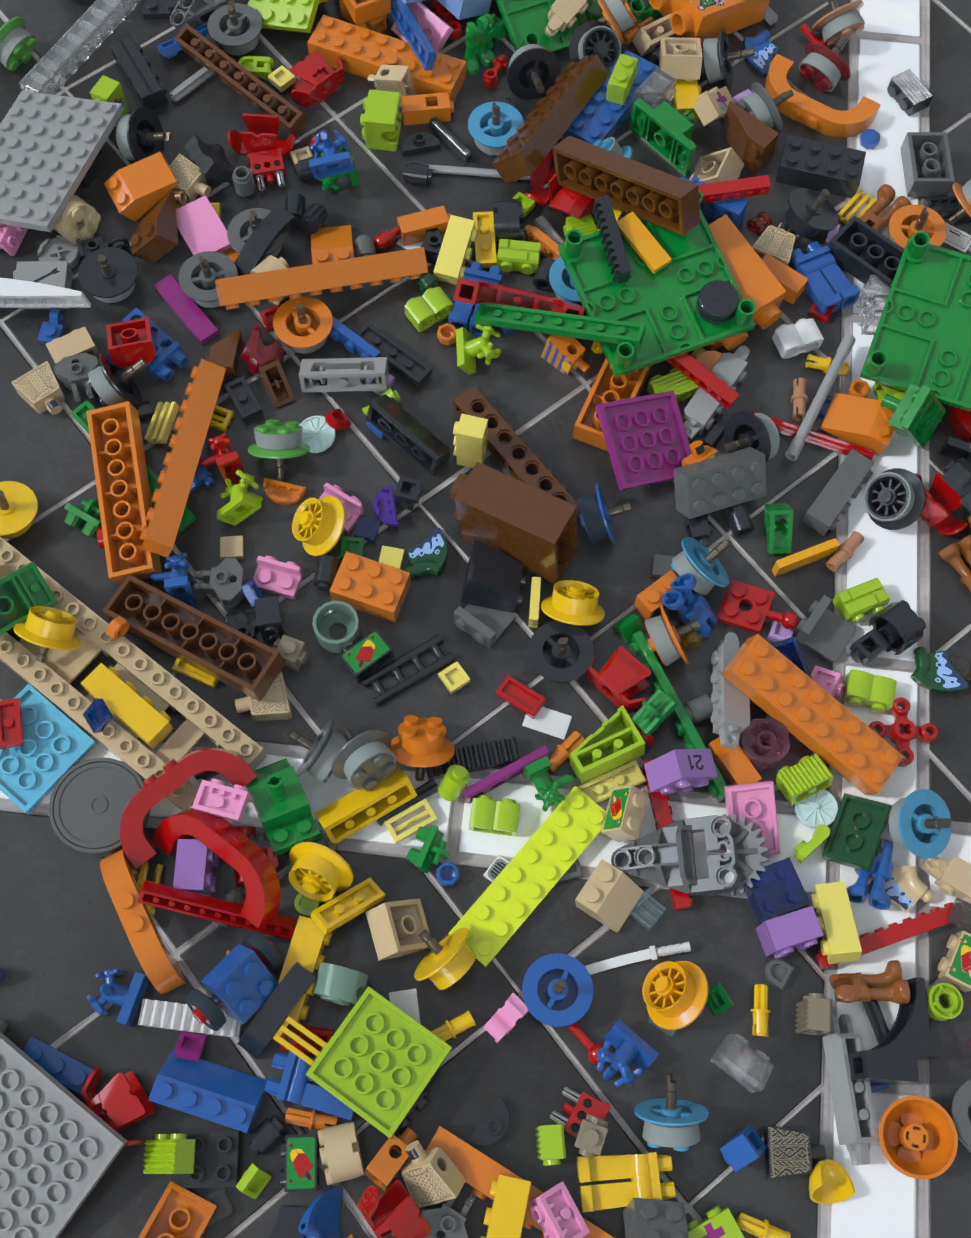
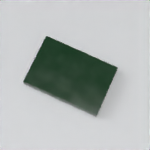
M844 793L821 855L822 859L871 872L888 823L892 805Z

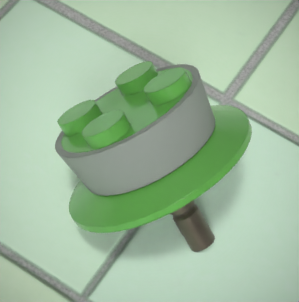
M20 16L10 19L0 28V62L9 71H15L21 63L26 64L30 61L32 57L31 52L37 42L35 36L25 30L26 22Z
M270 419L265 421L266 424L258 425L254 428L256 443L248 447V453L260 458L275 459L276 480L282 481L285 474L284 458L305 455L310 451V446L301 442L303 428L299 425V422L288 421L286 423H279V420Z

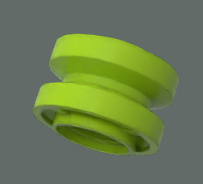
M939 983L926 988L930 1019L939 1022L957 1017L961 1013L963 998L955 986L949 983ZM939 997L944 1000V1007L940 1004Z

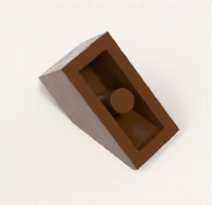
M236 330L212 345L210 354L206 355V361L226 368L224 377L236 378L244 343L241 331Z

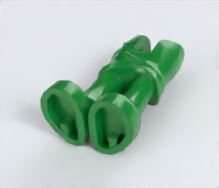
M485 16L477 19V27L473 22L467 23L465 31L466 51L462 60L466 61V74L473 76L479 73V63L484 67L494 65L495 54L491 49L487 48L489 22Z

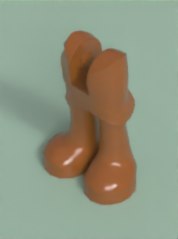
M883 184L877 191V202L870 210L867 209L859 219L879 233H882V230L888 226L890 218L896 210L912 204L905 196H899L894 201L896 194L894 188L888 184ZM893 202L889 210L882 217L878 216Z
M970 534L958 543H953L941 550L939 556L942 560L953 566L962 577L960 581L971 592V571L960 556L961 554L971 566Z
M899 960L889 961L884 972L879 974H862L861 972L839 973L829 977L831 987L835 990L836 1002L852 1003L878 1000L896 1004H908L910 1001L909 985L907 980L902 979V968Z

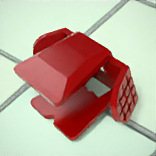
M313 51L305 57L304 61H299L290 69V72L300 79L293 84L294 90L291 92V99L298 105L311 108L316 103H321L333 94L337 87L345 82L341 58L337 57L338 69L335 71L318 51Z
M243 113L242 118L249 132L238 133L236 130L228 132V142L239 155L282 148L284 158H286L295 142L294 134H290L287 140L278 139L279 116Z
M553 148L534 173L530 175L532 191L529 194L527 192L524 194L542 207L549 201H552L563 187L557 184L555 164L549 170ZM545 182H548L549 190L543 187Z
M937 472L930 492L925 488L926 502L920 516L930 528L934 527L941 535H953L962 531L967 526L965 520H956L950 514L963 505L959 502L961 496L941 478L942 474ZM914 473V474H916V475L920 478V480L922 481L921 475H919V474H917V473Z
M620 646L598 673L593 669L596 659V653L594 652L592 663L587 671V679L617 707L623 705L628 714L638 712L643 706L641 703L644 700L647 702L649 699H629L649 687V683L645 679L651 675V671L625 648Z
M97 1067L91 1072L81 1091L87 1107L102 1119L101 1113L106 1123L117 1133L156 1111L154 1104L148 1100L149 1096L133 1071H129L126 1075L123 1072H119L96 1094L95 1089L102 1076V1069ZM144 1139L127 1140L124 1146L142 1144Z
M396 1180L381 1196L378 1187L369 1186L357 1204L377 1238H383L392 1233L394 1238H423L431 1233V1228L424 1217L420 1216V1210L400 1180Z

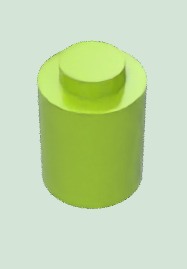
M452 765L448 768L438 786V793L443 799L447 801L459 799L462 790L465 789L470 780V774L467 769L460 765Z

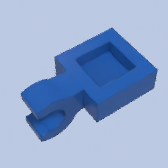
M51 308L49 322L43 321L37 338L39 344L46 345V343L51 342L53 339L64 336L66 329L61 324L64 315L60 314V308Z

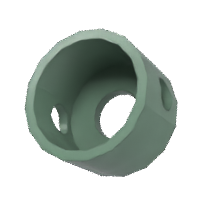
M343 601L324 603L313 616L312 625L317 642L323 649L329 652L341 653L348 645L353 646L360 638L361 628L357 613L351 605ZM341 624L346 627L347 633L342 639H334L329 635V630L333 625Z
M320 963L312 994L331 1003L349 1007L350 1005L355 1006L365 991L369 976L350 968Z

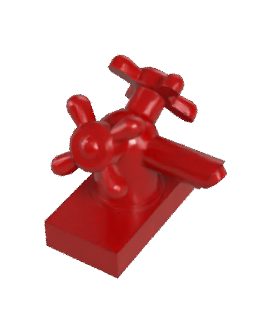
M224 432L222 435L214 437V439H208V443L212 444L213 455L200 459L198 465L206 467L217 463L224 484L227 487L225 479H230L232 485L238 484L241 477L236 474V471L241 470L244 473L237 452H232L230 449L231 440L227 438L228 434Z

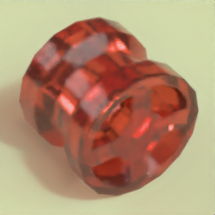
M764 211L758 213L756 218H751L747 221L748 230L758 236H761L768 226H773L771 217Z

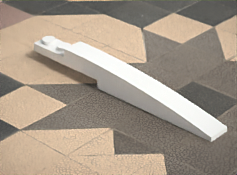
M0 278V308L91 307L89 300L80 291L30 281Z

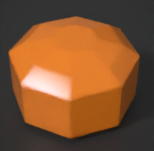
M448 323L439 326L437 331L439 342L448 346L455 343L456 327Z
M858 379L851 382L847 393L848 395L867 398L871 388L866 381Z
M118 616L109 623L106 634L115 640H119L128 631L130 623L121 616Z

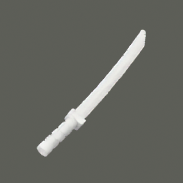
M689 942L661 946L659 948H655L654 945L649 946V949L585 966V968L592 975L648 959L654 961L660 956L691 952Z

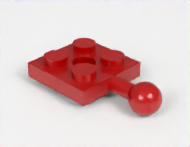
M731 580L717 615L719 623L759 635L762 632L766 619L781 622L783 628L793 630L799 624V617L794 612L782 614L770 610L775 598V592L736 580ZM743 603H749L752 609L742 611L739 607Z

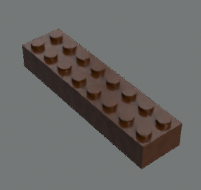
M597 54L591 57L587 55L577 63L574 61L569 63L565 67L566 71L556 78L555 85L546 91L547 95L536 103L537 107L526 116L527 120L517 127L516 134L511 136L506 141L507 145L497 152V158L493 161L492 165L505 183L534 173L608 77L609 72Z
M568 136L553 147L558 185L595 200L600 196L609 195L612 207L626 213L633 211L637 217L682 236L700 223L697 184L572 136Z
M131 575L127 576L102 610L110 622L118 616L129 622L130 626L127 632L259 702L286 664L280 652Z

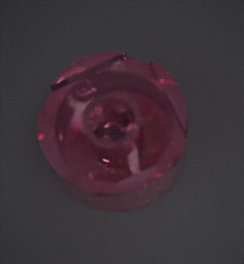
M757 718L752 720L750 725L740 735L739 746L755 769L767 771L777 766L788 753L790 748L789 733L787 728L774 718Z

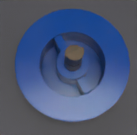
M561 953L548 954L537 959L528 968L522 984L523 1000L531 1015L541 1023L554 1027L568 1026L577 1022L588 1011L593 999L592 979L585 966L574 957Z

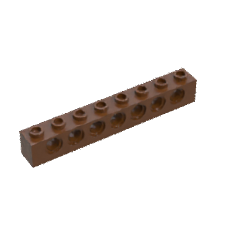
M187 23L174 38L185 53L265 115L279 116V126L290 134H294L296 139L309 124L300 110Z
M473 386L453 399L454 411L459 417H461V414L485 418L488 419V426L496 427L488 428L487 449L511 477L539 490H542V487L550 488L549 491L544 492L577 506V522L580 520L579 514H581L579 501L570 496L567 487L556 480L553 471L541 463L539 455L528 448L525 439L522 436L519 437L514 432V428L509 421L505 422L498 408L491 406L482 391H478ZM501 441H508L510 443L503 444ZM515 456H521V457H523V458H522V459H515L514 457H515ZM533 471V472H536L537 474H535V475H530V474H528V472Z

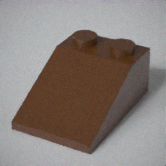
M732 101L729 102L722 132L730 146L744 163V167L757 175L771 161L779 133Z
M170 192L145 213L131 237L132 255L154 264L178 245L175 193Z

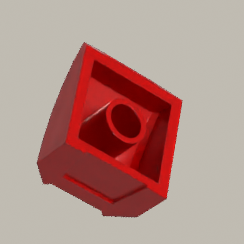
M562 187L548 207L581 219L593 211L595 199Z
M149 317L106 325L108 351L114 365L124 369L125 367L132 366L141 358H143L145 363L150 364L156 352Z

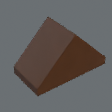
M279 360L258 368L262 384L275 408L295 400Z

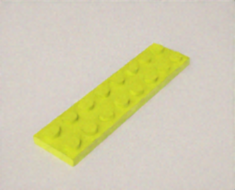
M575 786L565 797V800L556 807L448 934L451 935L460 928H467L469 936L466 943L476 953V959L487 967L602 831L606 811Z

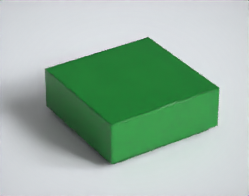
M342 536L340 560H343L346 551L363 557L365 538Z

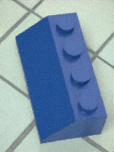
M172 1050L156 1077L148 1100L245 1133H251L266 1092L264 1089L267 1080L203 1059L194 1061L174 1057V1050Z

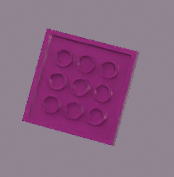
M674 390L601 403L595 406L620 491L674 480L673 469L682 467V460L692 454Z

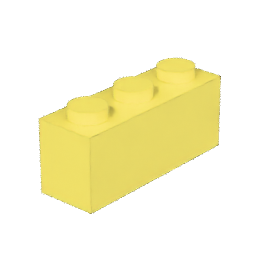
M454 215L450 216L433 271L437 281L457 285L458 277H464L466 261H470L472 255V248L470 247L472 241L475 242L478 235V229L475 227L474 220Z
M461 414L460 421L455 422L453 434L455 435L453 455L457 456V465L474 468L477 462L484 464L487 453L488 419Z
M845 881L815 884L813 894H810V905L813 906V909H816L817 919L824 934L822 936L823 940L820 941L822 955L827 956L828 964L859 961L862 949Z

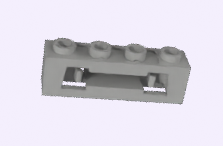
M387 357L302 359L299 371L302 392L387 391L389 381ZM366 378L365 383H369V378L376 379V384L362 385L361 380ZM327 379V385H315L317 380H320L321 384H325Z

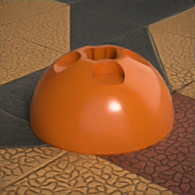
M906 1096L891 1103L880 1118L878 1125L879 1146L886 1160L898 1172L914 1179L925 1180L941 1175L953 1163L958 1149L956 1127L947 1111L937 1102L922 1096Z

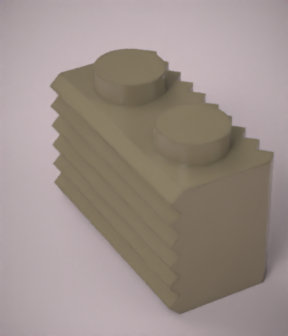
M809 993V996H803V1000L795 1004L798 1007L795 1009L798 1012L795 1014L797 1017L795 1020L797 1022L795 1025L797 1027L796 1033L820 1036L831 1032L832 1000L825 999V995L819 993Z

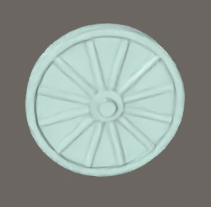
M311 416L300 424L303 428L301 442L310 446L309 452H323L333 444L336 431L326 423L325 417Z
M823 789L794 804V811L801 823L816 829L820 824L829 826L834 822L838 811V804L835 797L829 791Z

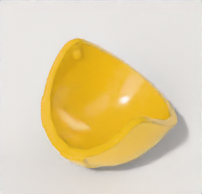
M825 1159L815 1165L809 1177V1195L813 1202L824 1205L837 1204L854 1196L855 1188L846 1169L840 1163Z

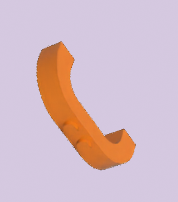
M776 54L773 58L765 81L766 91L772 99L790 89L794 96L777 106L780 113L824 135L839 138L858 135L868 129L875 120L881 104L863 96L858 105L853 109L847 111L832 109L794 90L788 84L787 79L790 77L794 64L793 61L779 54Z
M122 849L100 860L102 876L131 946L152 985L160 994L165 995L186 984L178 962L171 957L164 946L146 904L138 903L140 890L134 877L138 871L129 861L124 850Z

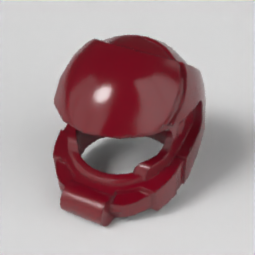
M260 323L254 324L248 343L240 357V360L248 364V371L258 374V376H260L259 367L275 360H279L282 365L284 361V351L278 340L273 341L269 346L263 345V338L261 336L262 325Z

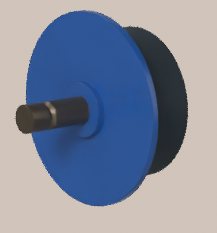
M597 483L595 494L579 496L580 521L582 527L586 528L592 543L609 537L612 544H616L611 517L623 514L624 512H630L632 507L630 502L608 508L600 484Z

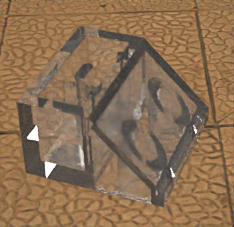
M870 275L867 284L863 285L862 295L857 299V308L860 309L858 326H861V335H874L890 288L875 275Z

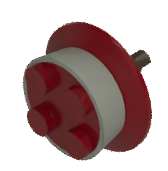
M841 36L832 50L819 43H807L805 46L807 57L799 64L800 77L814 84V88L821 93L833 91L839 80L847 81L851 77V71L838 54L848 39L845 36Z

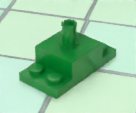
M639 97L633 104L630 130L686 177L691 173L697 147L690 140L694 126L692 123L695 121L694 114H690L691 111L687 110L681 115L666 101L653 109Z
M910 384L902 400L887 393L880 404L882 407L894 412L888 422L897 434L913 441L916 446L922 449L927 445L946 412L933 390L925 385L920 388Z
M34 561L0 577V635L12 629L15 624L26 621L31 607H50L57 603L55 596Z
M287 758L254 770L257 777L245 785V787L248 788V792L254 797L252 804L274 855L279 856L289 852L298 843L313 842L321 839V834L311 814L310 804L293 766L290 767Z

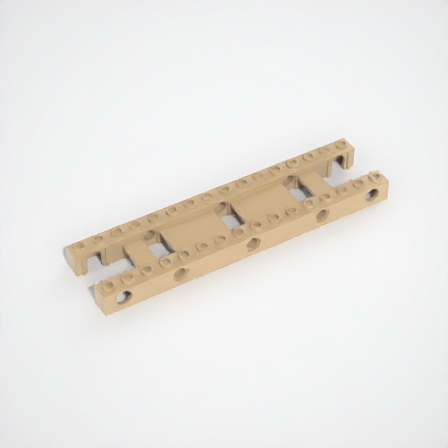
M0 537V563H8L10 573L31 562ZM37 567L57 600V603L50 607L65 611L78 620L74 635L81 640V646L76 650H55L49 648L46 661L42 663L36 661L39 650L38 645L24 639L18 642L5 632L0 635V660L117 758L133 768L144 780L152 774L158 776L164 771L162 767L173 758L177 761L188 754L203 736L213 742L217 748L229 750L242 757L253 770L263 762L267 755L260 745L126 637L123 636L119 640H115L106 634L109 625L106 621ZM100 652L107 657H112L117 662L114 668L121 675L119 679L124 683L127 680L138 689L136 693L140 697L146 695L155 704L153 708L156 711L163 710L165 712L168 708H171L174 712L177 710L186 718L182 725L155 754L139 742L140 738L93 696L88 694L85 697L70 685ZM187 780L165 798L181 811L192 808L198 790Z

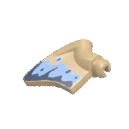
M915 866L893 867L892 879L885 882V891L890 897L891 902L896 904L905 913L919 899L928 903L934 896V893L927 889L928 886L919 879L917 867ZM874 879L870 881L867 887V895L869 896L874 884Z

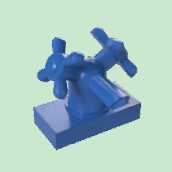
M336 129L333 131L337 137L336 141L331 142L327 131L322 130L320 134H316V141L310 146V150L315 152L314 159L309 160V166L315 179L355 171L347 140ZM343 146L346 152L338 153V149ZM319 152H323V157L319 158Z
M187 553L169 555L168 558L166 557V560L169 562L165 563V568H170L171 571L151 573L150 578L156 582L164 581V588L168 595L189 606H196V596L190 584L193 583V579L188 576L187 571L191 567V563H186L183 560L188 557Z
M118 968L97 972L96 978L105 980L106 984H102L99 987L102 995L98 999L91 994L87 995V1000L91 1002L92 1008L98 1014L107 1016L109 1012L104 1006L108 1002L119 1005L122 1008L116 1022L132 1027L150 981L147 975L135 971L130 987L116 983L115 976L124 975V972Z
M618 1020L605 1035L603 1048L597 1050L599 1062L596 1069L601 1072L605 1062L611 1063L603 1072V1078L610 1080L620 1071L622 1078L614 1082L615 1087H620L622 1084L634 1083L636 1076L644 1073L659 1053L621 1020ZM610 1044L616 1049L614 1053L608 1051ZM632 1063L638 1069L631 1072L629 1065Z

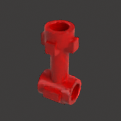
M503 54L494 58L493 64L495 66L493 69L486 70L483 75V81L487 89H494L497 86L499 72L503 68L506 69L508 67V58Z

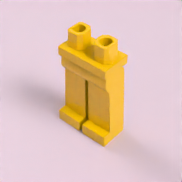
M657 1152L633 1155L594 1156V1159L586 1156L576 1157L578 1181L580 1183L631 1178V1181L579 1186L581 1212L583 1213L626 1207L633 1198L668 1200L676 1197L674 1182L660 1183L659 1172L672 1171L671 1156L657 1155Z

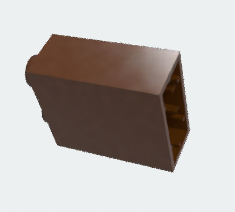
M479 462L476 463L469 476L460 474L454 481L450 498L455 500L456 511L454 519L460 524L462 540L473 545L474 540L480 541L523 563L524 570L554 584L559 582L578 549L577 506Z

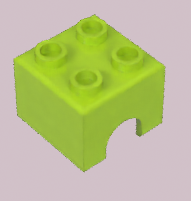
M370 89L368 98H364L363 110H365V114L361 113L360 126H364L362 128V140H365L367 149L397 151L402 124V114L398 112L399 102L401 103L399 92Z

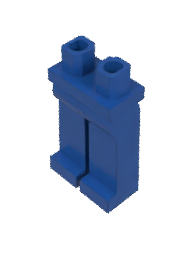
M695 175L691 180H688L681 176V179L687 180L697 185L707 184L703 181H699V177ZM742 197L739 201L728 199L713 203L707 202L702 203L700 209L708 225L727 215L737 229L740 230L743 226L749 200Z
M815 241L807 246V254H804L799 248L792 251L790 258L793 263L792 269L808 278L805 292L812 304L813 302L816 303L818 312L826 315L828 307L834 305L832 311L834 313L838 309L841 310L856 303L861 290L857 285L853 286L836 264L835 258L829 253L830 248L828 245L822 247Z
M472 261L469 268L465 267V278L502 285L501 268L498 266H491L489 272L482 271L483 265L480 262ZM455 301L453 310L448 317V324L454 325L456 329L463 327L468 331L469 328V332L472 335L481 337L483 331L475 328L477 324L474 320L480 304L475 303V305ZM455 322L464 324V326H457Z
M135 308L123 319V322L130 321L135 317L141 319L147 316L138 308ZM150 320L156 356L150 364L146 363L147 366L144 369L152 374L154 379L158 380L161 378L168 382L174 376V371L171 367L176 364L179 368H183L189 361L183 353L181 345L177 341L174 342Z
M289 1051V1054H274L272 1067L284 1070L281 1080L268 1077L264 1091L277 1096L276 1099L287 1100L353 1121L355 1112L323 1087L309 1084L310 1081H313L306 1075L311 1067L309 1064L291 1051Z

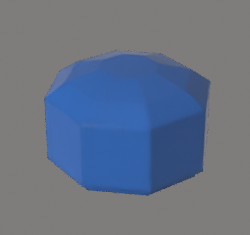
M866 129L860 136V145L865 149L876 148L881 140L880 133L874 129Z
M443 862L437 868V881L443 887L454 886L459 881V868L453 862Z

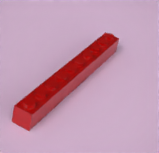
M764 175L698 185V190L703 195L702 204L769 194L771 185L769 176Z
M688 353L666 360L726 409H729L738 399L739 394L735 389L730 388L725 381L720 380L715 373L710 372Z
M648 760L643 762L642 767L647 780L646 785L656 830L675 821H672L671 818L673 811L672 807L668 804L669 794L661 795V792H650L644 764L652 761ZM669 888L674 911L691 907V904H693L691 895Z
M144 880L139 892L138 903L291 940L296 928V918L276 914L273 921L258 929L240 914L243 908L241 904Z
M953 902L944 905L945 908L939 909V907L931 909V913H919L916 915L917 918H905L901 924L894 922L889 924L887 929L880 927L875 929L873 934H869V932L861 934V938H859L862 949L861 955L965 918V915L959 903L953 904ZM821 949L818 950V954L814 955L820 970L839 964H828L827 956L822 955Z

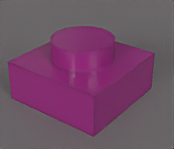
M181 1031L174 1049V1057L200 1061L206 1044V1035Z

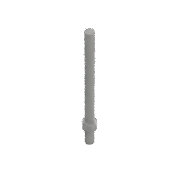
M427 164L430 165L433 173L502 178L496 169ZM530 175L519 178V180H530Z

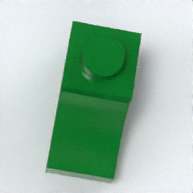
M787 503L765 504L764 526L767 535V552L769 554L791 553L793 509Z

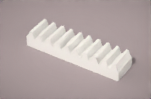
M143 999L138 1021L139 1026L240 1039L242 1023L229 1017L223 1009L220 1010L225 1015L227 1021L218 1031H214L204 1023H199L193 1017L192 1011L187 1004Z

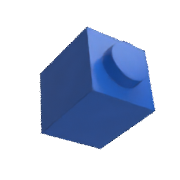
M749 1125L728 1139L719 1150L722 1152L725 1162L737 1172L760 1157L767 1146L752 1125Z

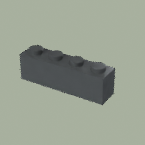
M852 449L809 508L802 523L825 536L828 530L833 532L840 521L837 519L839 514L845 515L851 506L849 503L851 497L856 499L863 489L860 487L861 483H867L874 472L871 471V468L875 462Z

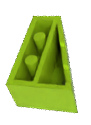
M623 705L617 709V712L609 720L603 722L602 726L593 735L588 736L570 753V765L581 785L644 755L645 742Z

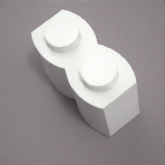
M802 318L795 324H782L776 328L772 337L782 359L820 348L824 340L812 318Z

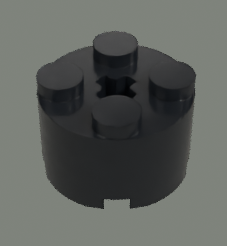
M518 199L493 200L495 243H499L500 239L518 241L524 239L523 224L519 222V218H523L522 202L518 201Z
M905 600L892 602L869 620V627L872 625L873 628H876L890 644L886 652H896L894 655L902 654L923 637L924 629L926 628L925 621L917 616Z

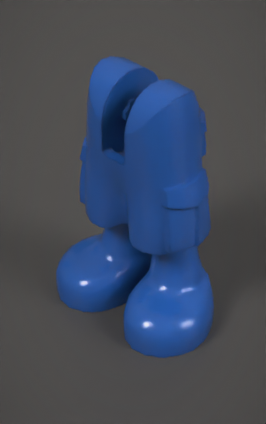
M691 573L683 574L671 583L670 587L673 590L665 592L663 604L669 610H677L678 618L685 625L698 620L701 628L693 630V632L703 638H707L712 632L711 627L717 624L718 619L704 597L699 593L693 594L692 590L697 582L694 575Z
M884 840L883 847L880 850L881 856H876L871 872L854 868L858 878L853 885L846 888L850 902L861 904L866 901L869 878L872 877L874 878V884L868 900L869 905L879 910L890 909L891 899L885 891V882L892 879L893 842Z

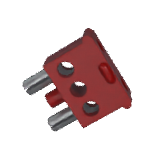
M282 148L247 154L254 182H257L260 191H262L260 182L262 183L263 190L266 189L264 181H267L268 184H274V179H277L279 187H282L281 178L283 187L285 186L284 177H286Z
M565 1087L562 1095L576 1102V1105L573 1106L565 1102L562 1110L570 1114L569 1119L555 1110L552 1111V1114L567 1123L550 1114V1119L558 1124H563L564 1132L577 1138L578 1132L571 1130L574 1124L581 1126L582 1120H579L577 1115L580 1112H584L586 1115L590 1114L605 1120L610 1110V1104H604L585 1092H582L580 1095L572 1089ZM586 1100L592 1102L590 1108L584 1107L583 1104Z

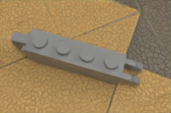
M744 345L740 346L734 354L730 352L723 353L711 372L715 373L720 380L725 381L730 388L737 390L735 386L738 382L741 384L748 373L745 369L748 364L749 348ZM701 388L697 390L685 407L682 417L689 442L698 434L702 435L705 429L710 430L715 422L714 416L716 413L720 415L725 408Z
M728 632L724 636L725 638L718 643L717 650L711 655V664H713V673L711 675V683H713L711 695L713 712L711 722L713 723V733L719 734L721 746L734 750L739 745L740 734L750 725V699L721 675L740 649L737 635L733 632Z
M832 1014V1030L826 1033L827 1036L822 1038L839 1145H846L853 1166L869 1165L870 1143L877 1142L878 1128L870 1082L851 1081L849 1053L864 1050L863 1038L859 1033H854L850 1015L841 1014L838 1019L835 1014Z

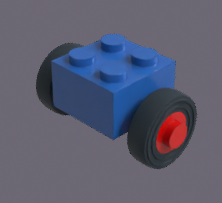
M256 932L249 933L242 941L243 946L238 944L201 981L211 993V998L198 989L191 991L185 998L193 1017L199 1023H204L214 1031H218L227 1021L225 1015L218 1007L219 1005L229 1017L244 1024L266 1002L279 985L271 973L277 971L283 964V959L274 944Z

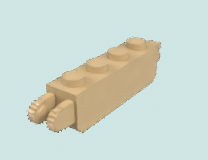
M556 0L548 12V20L550 21L545 28L546 36L551 38L559 30L564 32L567 27L571 29L578 20L576 16L579 13L583 15L588 9V2L590 0Z
M939 857L927 858L922 869L936 879L934 884L940 887L939 890L948 896L958 898L962 901L963 906L971 909V864L959 857L949 861Z

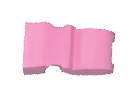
M512 993L506 1000L505 1005L499 1008L486 1023L483 1030L487 1031L495 1039V1042L498 1043L515 1027L517 1020L523 1018L529 1012L525 1003Z

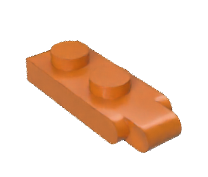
M525 226V238L530 242L541 243L540 253L543 256L554 260L561 257L558 251V244L548 234L543 233L535 226Z

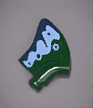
M435 528L423 542L406 550L412 565L407 567L406 571L410 572L411 578L425 574L441 575L447 562V544L441 528Z
M924 647L914 649L916 669L910 677L915 683L926 689L938 692H958L968 688L967 681L950 663L947 650L926 653Z

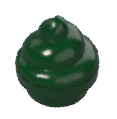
M428 272L417 282L420 286L419 289L425 292L429 288L437 287V277L435 275L432 276Z

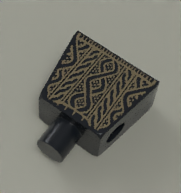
M763 1126V1142L767 1146L764 1151L765 1179H779L812 1173V1161L826 1159L825 1146L811 1145L810 1133L776 1126Z

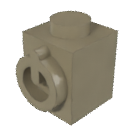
M284 634L282 638H278L274 642L273 649L280 652L286 663L284 667L299 672L301 665L305 664L308 657L305 642Z
M587 1114L586 1118L582 1119L574 1145L580 1148L579 1154L594 1159L595 1154L601 1155L609 1128H607L608 1121Z

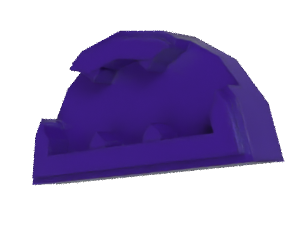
M389 485L383 487L382 491L374 498L373 509L376 518L382 524L389 527H399L393 486Z

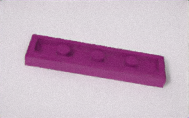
M171 275L153 285L155 291L202 345L219 335L218 329L196 303L182 291L180 285Z
M544 745L462 790L463 799L466 803H470L473 798H478V795H484L521 775L525 766L545 756L549 757L548 748Z

